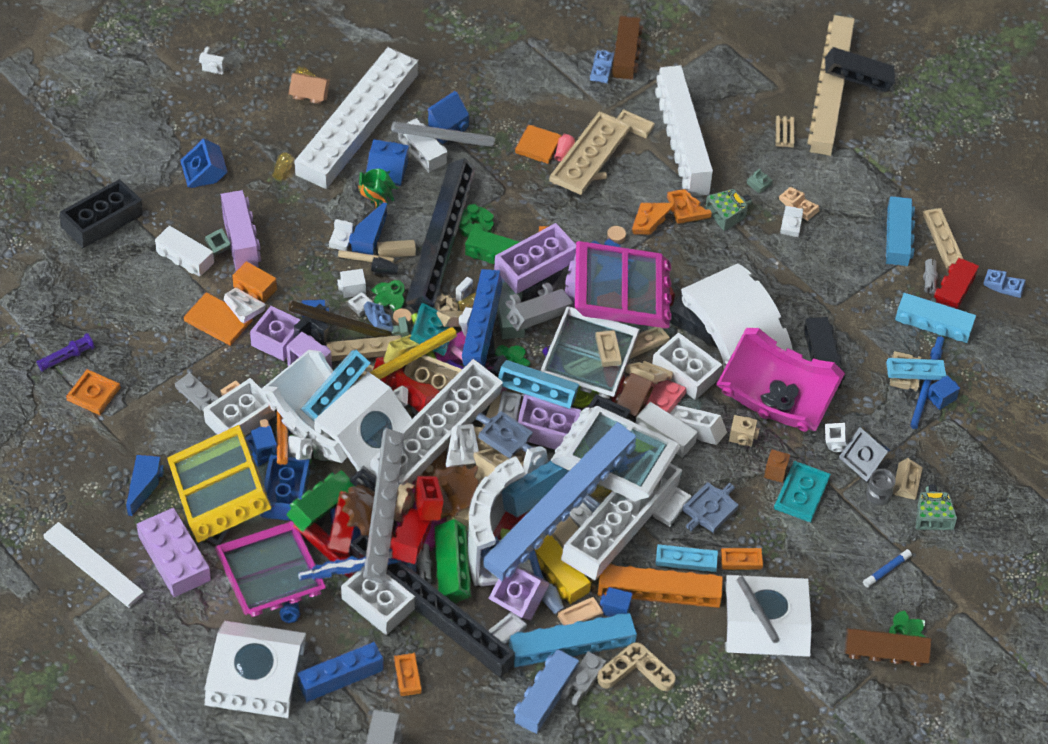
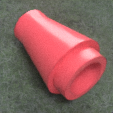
M564 134L559 138L554 156L556 160L561 162L575 144V139L572 136Z

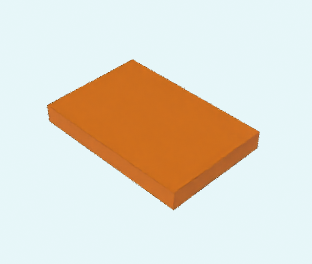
M207 292L184 316L185 322L229 346L233 344L253 321L250 319L242 323L224 301Z

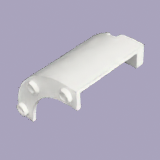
M735 264L681 289L683 304L701 319L707 332L712 335L723 359L724 369L746 328H760L769 337L777 341L776 346L785 351L787 348L793 350L787 329L782 328L778 319L781 315L770 295L758 280L754 281L750 277L751 272L740 264Z
M308 350L260 391L273 411L277 409L283 417L282 423L295 436L313 439L312 450L319 449L324 452V457L342 463L348 456L341 448L339 442L326 432L322 435L315 431V422L300 410L333 372L321 351ZM371 411L364 416L360 425V433L364 442L389 422L385 415L378 411Z
M516 456L501 463L488 477L486 476L477 487L471 501L469 511L468 562L470 575L475 586L480 585L478 581L480 565H484V561L480 556V550L495 544L496 539L493 532L505 513L501 492L511 483L525 476V471Z

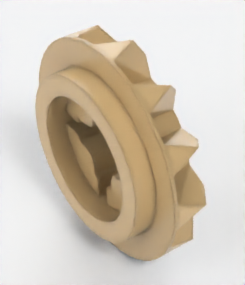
M441 293L440 296H437L434 309L438 311H458V303L456 298H452L450 294L445 296ZM446 303V306L440 309V305Z

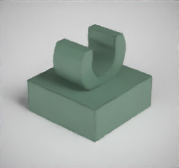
M761 169L755 171L747 179V184L759 194L770 187L773 182Z
M405 316L398 318L399 325L393 326L392 334L395 336L401 335V338L411 335L412 326Z

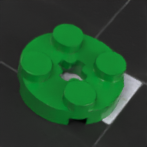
M471 204L463 210L458 230L467 238L473 227L491 233L493 230V214L485 208ZM472 221H478L479 224H472Z

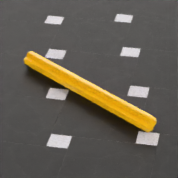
M450 327L369 373L380 380L456 338L457 332L453 327Z

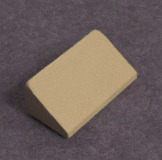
M414 240L377 242L379 256L389 258L416 256Z
M437 311L436 314L444 327H461L459 325V317L464 311Z
M909 458L901 461L897 468L893 494L915 500L923 467Z

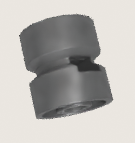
M877 469L872 472L866 496L873 504L884 505L890 501L896 482L892 472L886 469Z

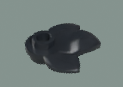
M773 380L770 383V392L760 395L761 401L765 405L777 407L781 412L787 413L793 409L795 405L794 399L798 396L799 389L795 383L786 386L780 380Z

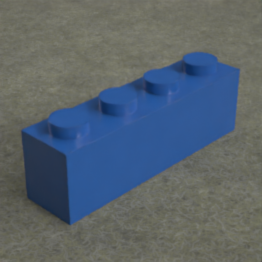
M375 642L297 673L298 686L306 702L382 672L383 657Z

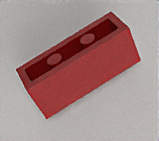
M958 257L955 264L951 263L948 270L949 275L943 277L941 289L937 288L933 297L936 299L935 302L958 309L976 278L979 266Z
M410 508L408 514L403 515L401 526L397 527L395 537L392 538L390 543V549L393 550L391 558L412 564L416 563L432 525V521L420 520L417 509Z

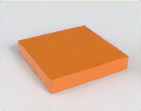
M528 125L515 148V153L548 164L562 135Z
M87 369L67 394L66 399L73 404L100 415L121 388L120 383Z

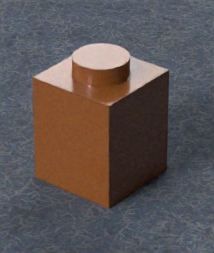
M771 449L764 478L783 483L790 454Z

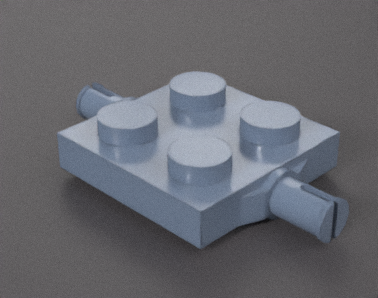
M500 411L495 417L490 419L481 412L476 417V420L485 425L478 438L509 459L520 450L526 452L527 449L533 448L526 443L531 438L533 432L504 412Z
M707 482L683 506L682 511L692 517V520L686 524L687 529L693 531L700 524L714 533L738 509L739 504L729 497V494L735 490L734 485L732 484L731 486V483H728L721 490Z

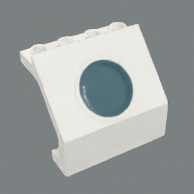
M367 372L315 419V431L321 435L326 432L339 442L357 471L363 465L370 471L371 460L381 451L383 431L388 428L400 432L412 418L392 389ZM359 478L357 479L361 484L366 486V484L362 480H360Z
M727 575L726 582H724V590L727 593L728 621L727 642H725L726 652L810 656L811 614L808 579L743 576L780 638L778 643L773 644L737 582V578L740 576Z
M224 621L217 634L207 677L205 705L288 718L292 686L299 655L304 653L306 633Z

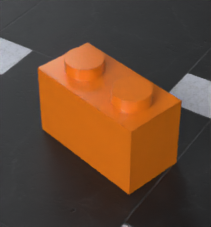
M247 261L232 275L234 288L240 289L263 303L277 290L275 277Z

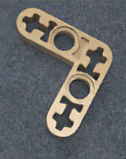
M640 643L629 645L602 667L597 677V682L602 688H611L633 669L637 668L660 690L669 691L674 687L675 683L674 673ZM633 651H634L635 653H637V652L639 651V652H640V656H639L638 654H635V655L632 657ZM624 662L627 664V668L619 669L616 664ZM653 663L657 668L650 671L646 669L645 665ZM611 674L610 680H609V679H605V680L603 679V675H604L605 677H608V676ZM662 678L665 680L668 678L669 683L667 681L662 682Z

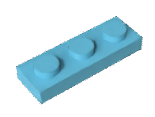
M888 358L886 361L889 378L941 380L946 376L943 360Z
M658 544L656 566L716 572L718 551Z

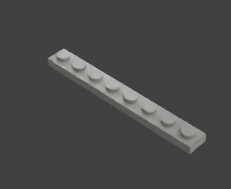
M388 428L383 431L363 576L364 579L381 584L386 579L405 435Z

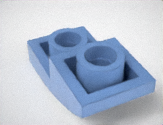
M597 50L590 80L608 82L614 53L606 50Z
M988 269L984 285L997 292L1021 298L1025 287V279L1007 277V272Z
M367 301L363 306L370 323L377 328L392 332L391 316L384 312L383 305Z

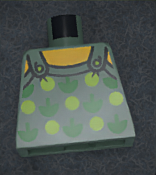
M731 189L708 195L705 208L711 211V216L722 230L726 231L746 217L747 206L752 204V199L748 194L740 197L735 190Z
M928 485L926 492L920 493L918 500L916 530H954L957 517L949 494L938 492L936 485Z

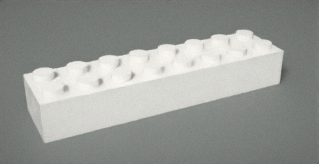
M682 67L660 68V75H657L658 87H656L655 92L656 97L660 99L659 107L660 111H663L664 124H667V135L671 137V149L675 150V163L679 164L678 173L683 178L682 187L692 197L709 195L713 171Z
M474 359L400 431V433L405 435L398 487L400 484L412 483L450 445L453 427L471 424L478 414L482 413L500 395L503 382ZM380 452L371 460L370 471L375 476L378 473Z
M648 451L624 479L637 485L655 454ZM670 463L652 494L647 498L634 501L612 491L565 543L561 560L596 580L653 515L674 486H678L682 469Z

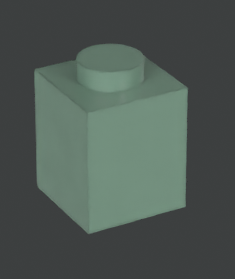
M222 228L205 236V242L209 249L213 251V256L229 249L231 246Z

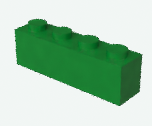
M473 227L465 243V255L495 264V256L520 242Z
M342 470L337 474L331 473L324 480V483L320 481L316 484L313 491L310 489L302 495L301 500L299 498L295 499L289 505L291 509L286 515L304 532L328 514L331 509L337 507L341 491L348 493V488L354 485Z
M452 519L435 526L434 540L436 543L435 557L437 560L438 591L455 604L470 598L471 592L466 526L456 519Z

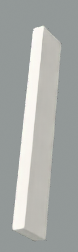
M59 522L44 534V539L128 608L144 595V592Z

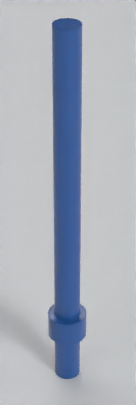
M937 337L935 346L930 353V360L941 359L944 343L943 337ZM924 379L910 427L913 429L918 428L932 380Z

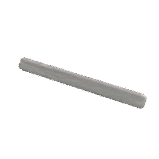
M393 122L391 127L392 132L489 147H492L495 141L493 136L401 122Z

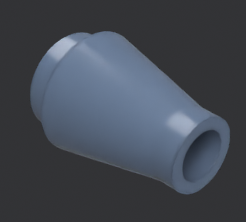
M549 584L541 600L554 615H557L565 607L562 604L557 587Z

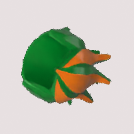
M379 168L371 169L365 175L363 172H360L358 186L361 195L370 199L371 203L374 201L376 208L379 207L380 201L381 203H387L388 206L386 196L391 201H394L391 189H399L390 178V171Z

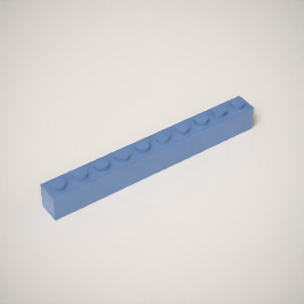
M617 422L484 557V567L501 581L506 577L510 578L515 573L516 567L520 563H525L530 553L534 549L537 550L543 544V539L547 535L551 536L561 521L564 522L568 519L574 507L578 508L584 501L583 498L587 494L591 495L600 481L607 479L610 470L613 467L617 468L622 463L623 457L634 451L636 435Z

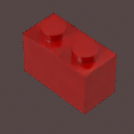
M417 476L414 498L420 520H440L443 497L437 476Z

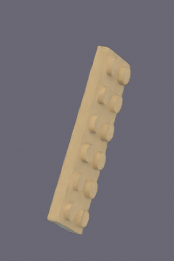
M599 111L550 175L549 181L582 195L629 132L631 125Z

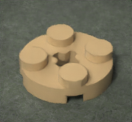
M411 483L399 485L393 520L401 523L403 515H407L409 509L413 507L415 502L413 489H415L416 485Z

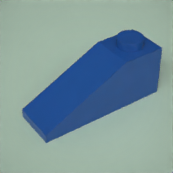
M382 203L356 226L354 233L350 234L349 244L352 245V252L374 255L387 217V203Z
M136 455L126 504L128 516H132L159 485L160 477L164 476V465H161L160 457Z

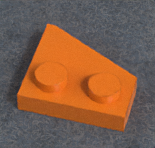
M687 190L667 192L669 203H674L675 205L673 214L677 224L711 218V211L709 209L705 210L700 206L701 202L693 198Z
M641 203L632 227L633 234L651 235L657 226L666 220L664 216L669 211H675L674 203Z

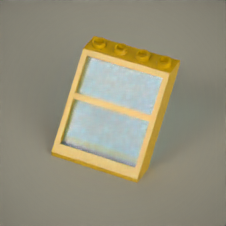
M240 424L167 457L188 523L197 542H201L272 509L249 443Z

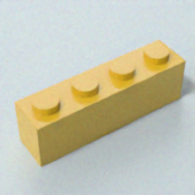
M547 535L543 539V544L537 550L535 549L540 569L545 573L548 582L557 587L560 597L566 599L569 604H572L590 593V581L582 572L561 560L563 548L552 535Z

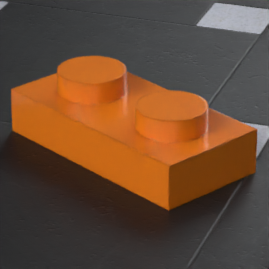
M721 548L722 570L762 569V549Z
M415 653L394 656L400 696L421 694Z

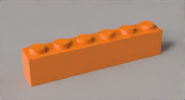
M609 564L599 576L598 596L606 595L608 587L632 593V599L719 608L722 594V576L714 574L703 575L694 572L683 573L673 570L662 571L653 568L642 569L633 566L621 567Z

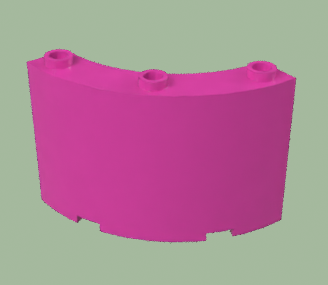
M746 328L716 385L722 389L724 395L734 398L744 406L757 412L764 419L770 418L782 424L796 427L804 432L807 430L816 431L845 373L834 362L813 359L811 362L802 359V354L789 348L786 351L776 346L777 341L769 337L760 328ZM773 380H780L786 386L793 383L797 385L799 394L794 399L795 405L790 412H781L777 407H769L761 401L760 395L770 392V383Z

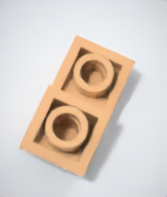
M792 187L779 196L784 205L803 209L802 218L807 221L819 212V205L806 200L805 193Z

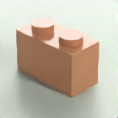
M292 73L289 95H294L293 98L298 100L309 98L311 99L310 102L321 104V101L327 100L330 79Z

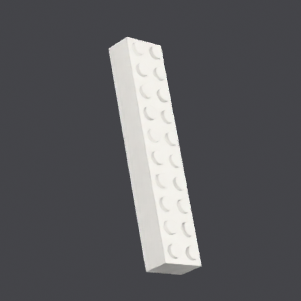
M387 48L295 160V175L327 189L418 76V60Z

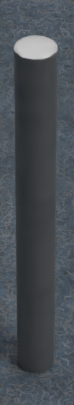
M743 576L737 578L739 586L772 643H778L780 641L779 636Z

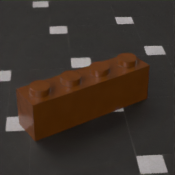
M619 17L612 78L633 80V74L637 73L638 63H635V60L639 61L640 50H637V48H640L641 38H638V35L642 36L643 25H640V18Z
M847 628L844 653L849 654V658L861 659L862 655L870 656L869 660L882 662V658L890 659V663L902 664L904 660L911 661L910 665L923 666V663H929L931 638Z

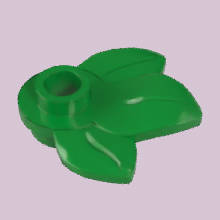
M401 281L382 282L372 289V292L376 294L374 303L383 305V307L389 305L393 312L401 309L404 305L403 294L405 286Z
M500 345L496 349V356L504 355L508 361L526 367L531 364L529 360L524 358L526 350L522 346L515 345L507 348L504 345Z
M901 611L894 616L893 625L890 627L889 633L925 637L921 634L925 621L909 619L907 613Z

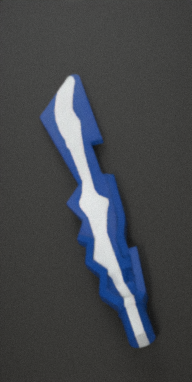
M389 549L387 565L402 562L401 560L391 558L392 549ZM350 556L344 561L336 559L335 562L327 561L323 565H315L308 571L299 572L298 576L301 581L361 571L362 567H365L366 557L357 559Z

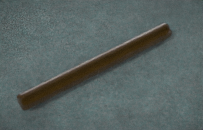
M291 301L288 305L290 312L375 338L391 336V331L296 301Z

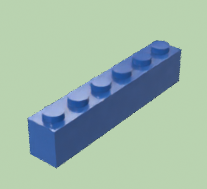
M481 269L462 352L464 368L473 359L485 368L503 286L500 270Z

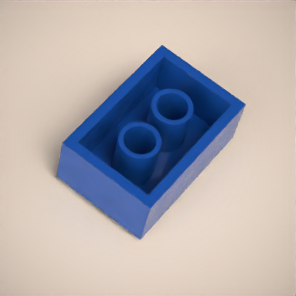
M270 455L264 488L272 509L261 513L262 518L291 521L286 514L291 509L289 505L297 498L301 500L302 495L307 491L310 476V459L298 460L295 457H288L286 465H279L277 463V455Z

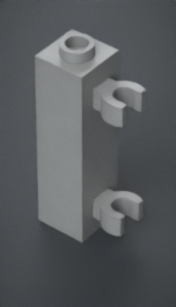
M546 283L542 285L544 289L538 291L540 297L521 303L520 297L517 294L511 295L510 298L512 300L506 301L507 307L511 309L506 317L516 331L563 315L566 307H571L573 302L563 289L553 292L551 284Z

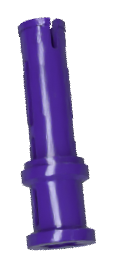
M86 333L84 337L76 341H70L68 346L36 362L41 372L72 356L78 357L80 353L88 349H94L95 346L89 334Z

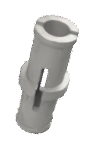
M932 259L925 261V272L923 274V279L925 280L924 291L928 293L929 288V294L936 292V281L938 279V273L936 272L937 261L933 260L932 265Z
M424 544V551L421 550L416 565L419 569V576L424 580L426 577L427 582L431 584L433 581L431 575L432 560L430 559L429 545Z

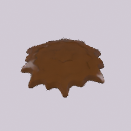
M463 465L462 467H448L445 470L435 467L434 476L438 478L443 497L440 519L448 516L455 518L460 511L470 508L472 498L479 485V480L475 478L478 466L468 469L466 465Z
M357 485L356 487L348 488V493L339 494V497L346 502L342 511L346 512L350 517L347 524L348 527L357 526L360 528L362 535L369 536L375 493L362 485ZM393 520L391 540L395 537L394 530H397L398 527L395 520Z

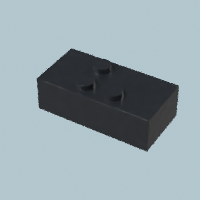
M118 179L60 211L61 228L82 248H85L142 216V199L123 181Z

